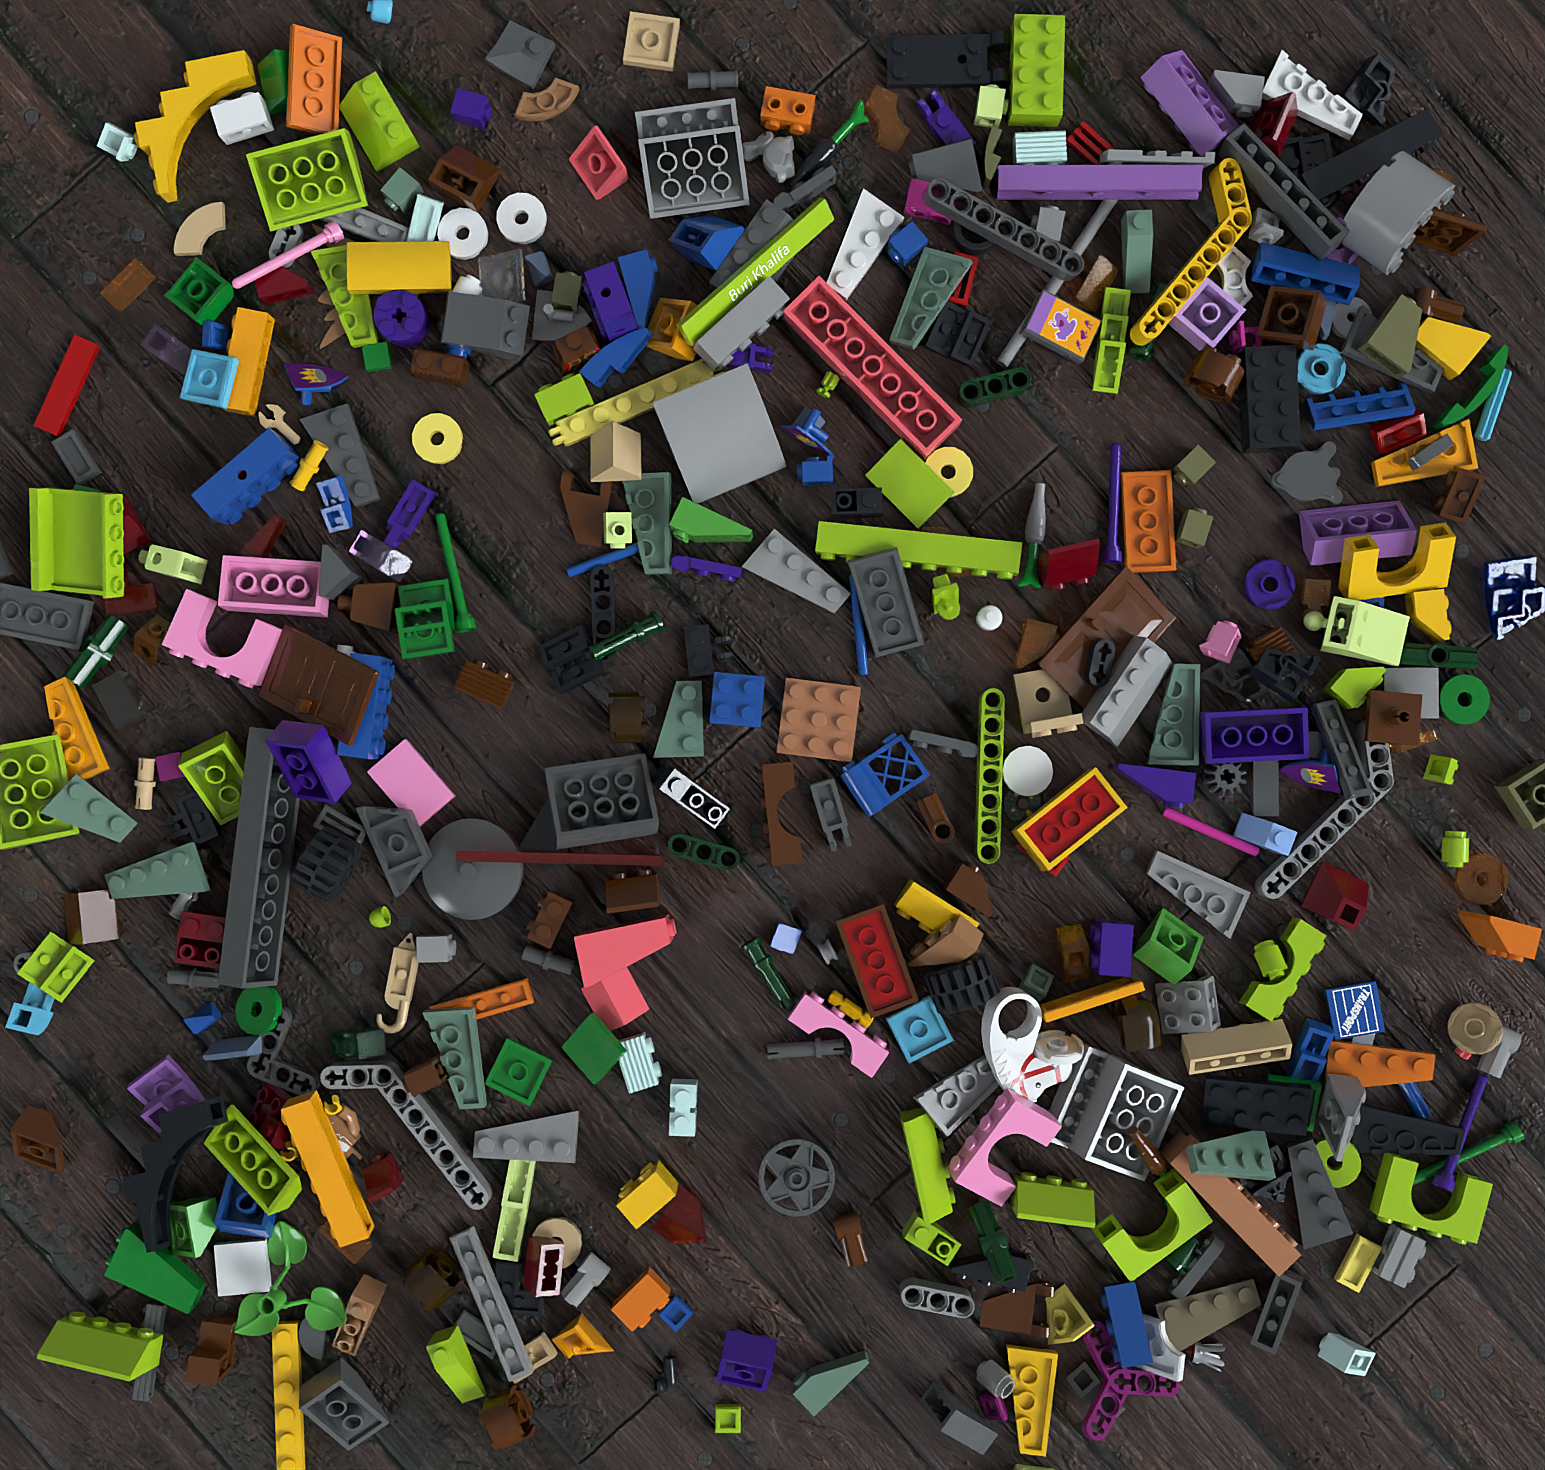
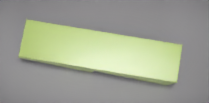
M509 1161L492 1258L515 1262L520 1261L536 1161Z

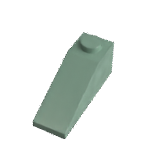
M1152 210L1126 211L1121 219L1123 289L1131 290V294H1149L1153 245Z
M864 1350L810 1367L806 1372H800L793 1380V1395L815 1416L870 1363L868 1353Z

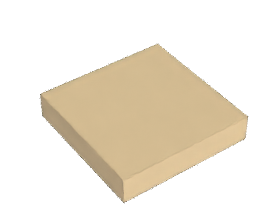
M630 11L623 64L673 72L680 19Z

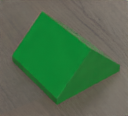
M274 49L257 65L265 102L270 115L287 111L289 51Z

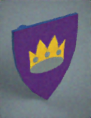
M284 363L295 391H302L301 403L303 405L311 404L312 392H330L331 387L342 383L348 378L347 374L324 366Z
M812 408L802 427L798 425H779L781 430L825 456L832 455V459H834L831 451L822 444L827 440L829 434L815 425L821 414L818 410Z
M1327 749L1322 750L1319 761L1299 759V762L1287 764L1279 768V772L1301 784L1315 789L1341 793L1335 765L1329 764L1331 759Z

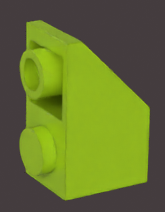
M1384 667L1339 670L1322 690L1333 699H1336L1338 704L1344 709L1358 708L1367 699L1365 694L1370 689H1375L1383 681L1382 675L1386 672V669Z
M917 1209L914 1210L902 1229L904 1239L947 1266L961 1246V1243L937 1222L925 1225L922 1214Z

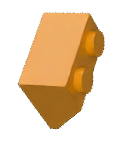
M660 298L647 328L654 335L646 347L676 359L693 361L697 354L693 349L695 344L693 346L687 344L676 324L697 305L687 300Z

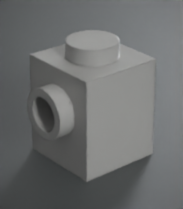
M1055 206L1040 207L1037 215H1032L1030 227L1059 243L1065 211H1060Z
M427 934L416 937L417 963L448 962L456 954V941L452 940V934Z

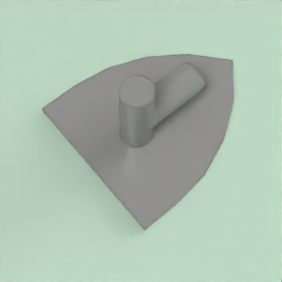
M537 290L532 340L555 341L581 327L589 325L592 320L580 305L578 314H574V311L554 309L552 306L553 292Z

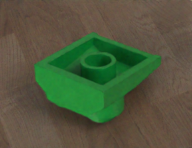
M195 257L191 265L164 296L197 323L203 325V321H215L232 300L234 289L229 282Z

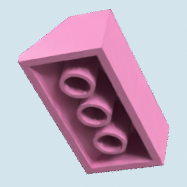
M223 555L218 606L227 611L328 618L329 600L318 596L321 562Z

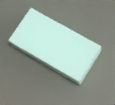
M417 194L406 242L435 241L444 202Z

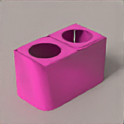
M911 179L904 214L950 225L951 219L929 208L923 201V193L930 182ZM931 189V193L935 198H942L939 190ZM958 201L953 202L955 208L957 206Z

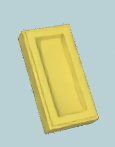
M1356 1234L1334 1279L1359 1293L1382 1247Z

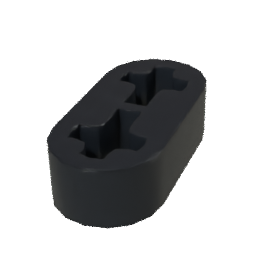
M1098 638L1090 644L1084 670V678L1088 684L1102 687L1108 683L1115 656V645L1112 641ZM1104 647L1107 648V651L1101 654V652H1098V648ZM1093 672L1101 673V677H1093Z

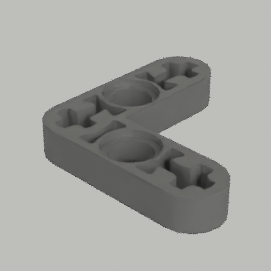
M282 1006L281 1013H283L282 1018L285 1021L279 1023L276 1030H271L269 1033L261 1035L262 1053H260L261 1055L249 1057L247 1071L255 1078L300 1096L318 1090L320 1082L314 1073L277 1058L292 1022L291 1011L287 1007ZM266 1035H272L276 1039L274 1048L265 1047L263 1040ZM264 1053L271 1054V1057L269 1055L264 1057L262 1065L265 1068L258 1071V1066L254 1063L261 1060ZM279 1068H285L289 1071L290 1077L288 1081L283 1082L278 1079L277 1071ZM295 1078L299 1081H305L308 1078L310 1080L309 1084L312 1087L304 1090V1084L297 1081L293 1086L291 1083Z

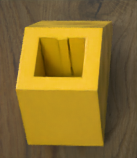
M1444 589L1412 592L1404 595L1406 615L1410 617L1409 622L1434 642L1450 639L1451 623L1447 620L1446 611L1449 603L1447 596L1444 594Z

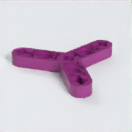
M1092 1321L1095 1325L1093 1328H1098L1099 1332L1096 1334V1337H1091L1090 1333L1093 1331L1091 1328L1082 1335V1338L1104 1381L1082 1422V1431L1088 1439L1099 1441L1107 1436L1128 1394L1171 1397L1178 1393L1180 1382L1149 1371L1121 1368L1119 1362H1114L1111 1346H1115L1111 1336L1108 1335L1107 1328L1100 1321ZM1099 1342H1105L1106 1344L1100 1345ZM1105 1349L1109 1350L1112 1354V1360L1108 1365L1104 1364L1101 1360V1353ZM1141 1375H1144L1148 1380V1387L1144 1391L1139 1389L1137 1380ZM1118 1377L1120 1379H1130V1385L1115 1384L1114 1379ZM1167 1380L1171 1382V1387L1156 1386V1381ZM1106 1396L1112 1400L1113 1404L1109 1412H1105L1101 1406V1402ZM1091 1423H1097V1428L1100 1429L1098 1433L1093 1432Z

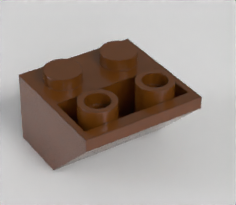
M456 145L440 157L428 181L437 193L479 213L501 172V168Z

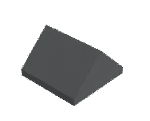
M322 544L318 596L330 601H338L340 594L345 595L364 578L340 551L329 545Z

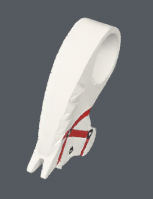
M1004 987L1000 989V992L986 1003L981 1027L983 1048L992 1073L1003 1091L1008 1088L1034 1103L1037 1102V1098L1044 1089L1064 1082L1072 1074V1064H1049L1033 1055V1049L1042 1022L1041 1008L1038 1002L1023 990L1016 987ZM1014 999H1025L1027 1016L1023 1024L1006 1034L1002 1033L998 1018L1003 1006Z

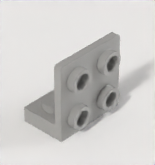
M1213 975L1203 976L1195 981H1179L1175 985L1170 982L1157 983L1155 985L1163 1034L1212 1032L1221 1026Z

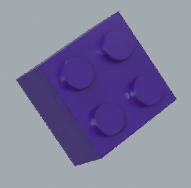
M1093 919V924H1089L1088 939L1091 940V950H1087L1086 964L1090 965L1089 969L1099 975L1130 977L1134 925L1121 920Z

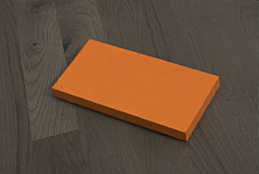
M296 24L290 26L286 127L318 135L338 130L342 37Z
M1171 470L1121 472L1120 500L1124 566H1127L1133 573L1176 571Z

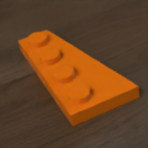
M1332 1040L1326 1053L1327 1062L1324 1070L1323 1087L1327 1073L1358 1077L1363 1087L1433 1080L1435 1054Z

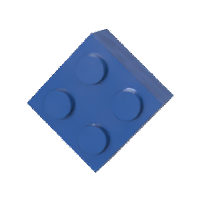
M714 672L710 724L761 728L765 677Z

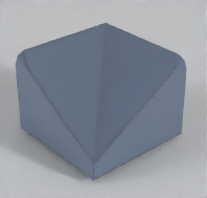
M540 251L526 255L525 259L529 265L534 285L538 287L552 283V275L544 252Z

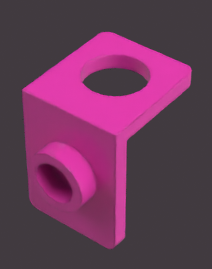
M1239 321L1230 330L1229 343L1232 346L1233 354H1238L1246 347V333H1250L1255 337V344L1252 347L1262 346V341L1256 335L1258 327L1244 328V321Z

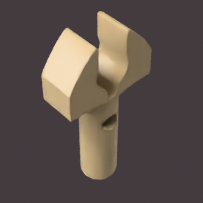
M267 404L266 406L273 411L275 420L268 419L259 412L260 424L265 429L277 428L292 444H298L301 440L300 436L283 421V416L286 412L278 405Z

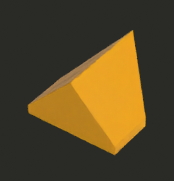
M582 1313L552 1338V1341L567 1359L571 1358L572 1355L614 1351Z

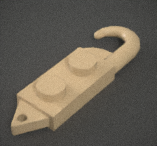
M409 933L399 946H395L393 949L384 997L389 1006L398 1009L395 1024L388 1026L383 1023L381 1014H377L376 1018L378 1027L386 1033L399 1032L407 1021L419 964L417 963V947L412 933Z

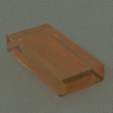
M134 258L100 294L121 313L156 277L138 259Z

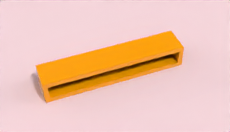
M317 1090L288 1099L281 1108V1119L289 1128L292 1145L298 1149L301 1156V1166L310 1177L311 1189L320 1200V1209L323 1216L327 1217L333 1239L337 1240L339 1247H343L369 1238L374 1228V1223Z

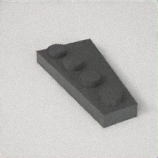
M1312 1136L1287 1144L1303 1249L1305 1250L1353 1234Z

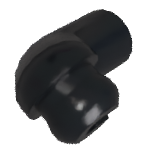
M673 1355L663 1357L664 1370L651 1383V1389L656 1394L666 1392L677 1380L676 1358Z

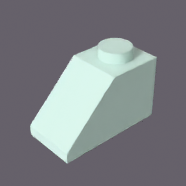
M1328 1333L1320 1342L1318 1356L1344 1373L1365 1376L1376 1353L1339 1334Z

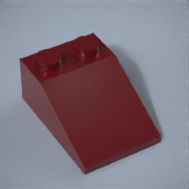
M1099 538L1049 549L1038 557L1036 564L1042 589L1050 588V592L1064 589V584L1074 582L1075 586L1090 583L1089 578L1096 575L1100 546Z

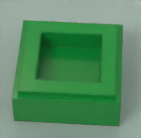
M387 342L362 346L367 372L392 369L389 344Z

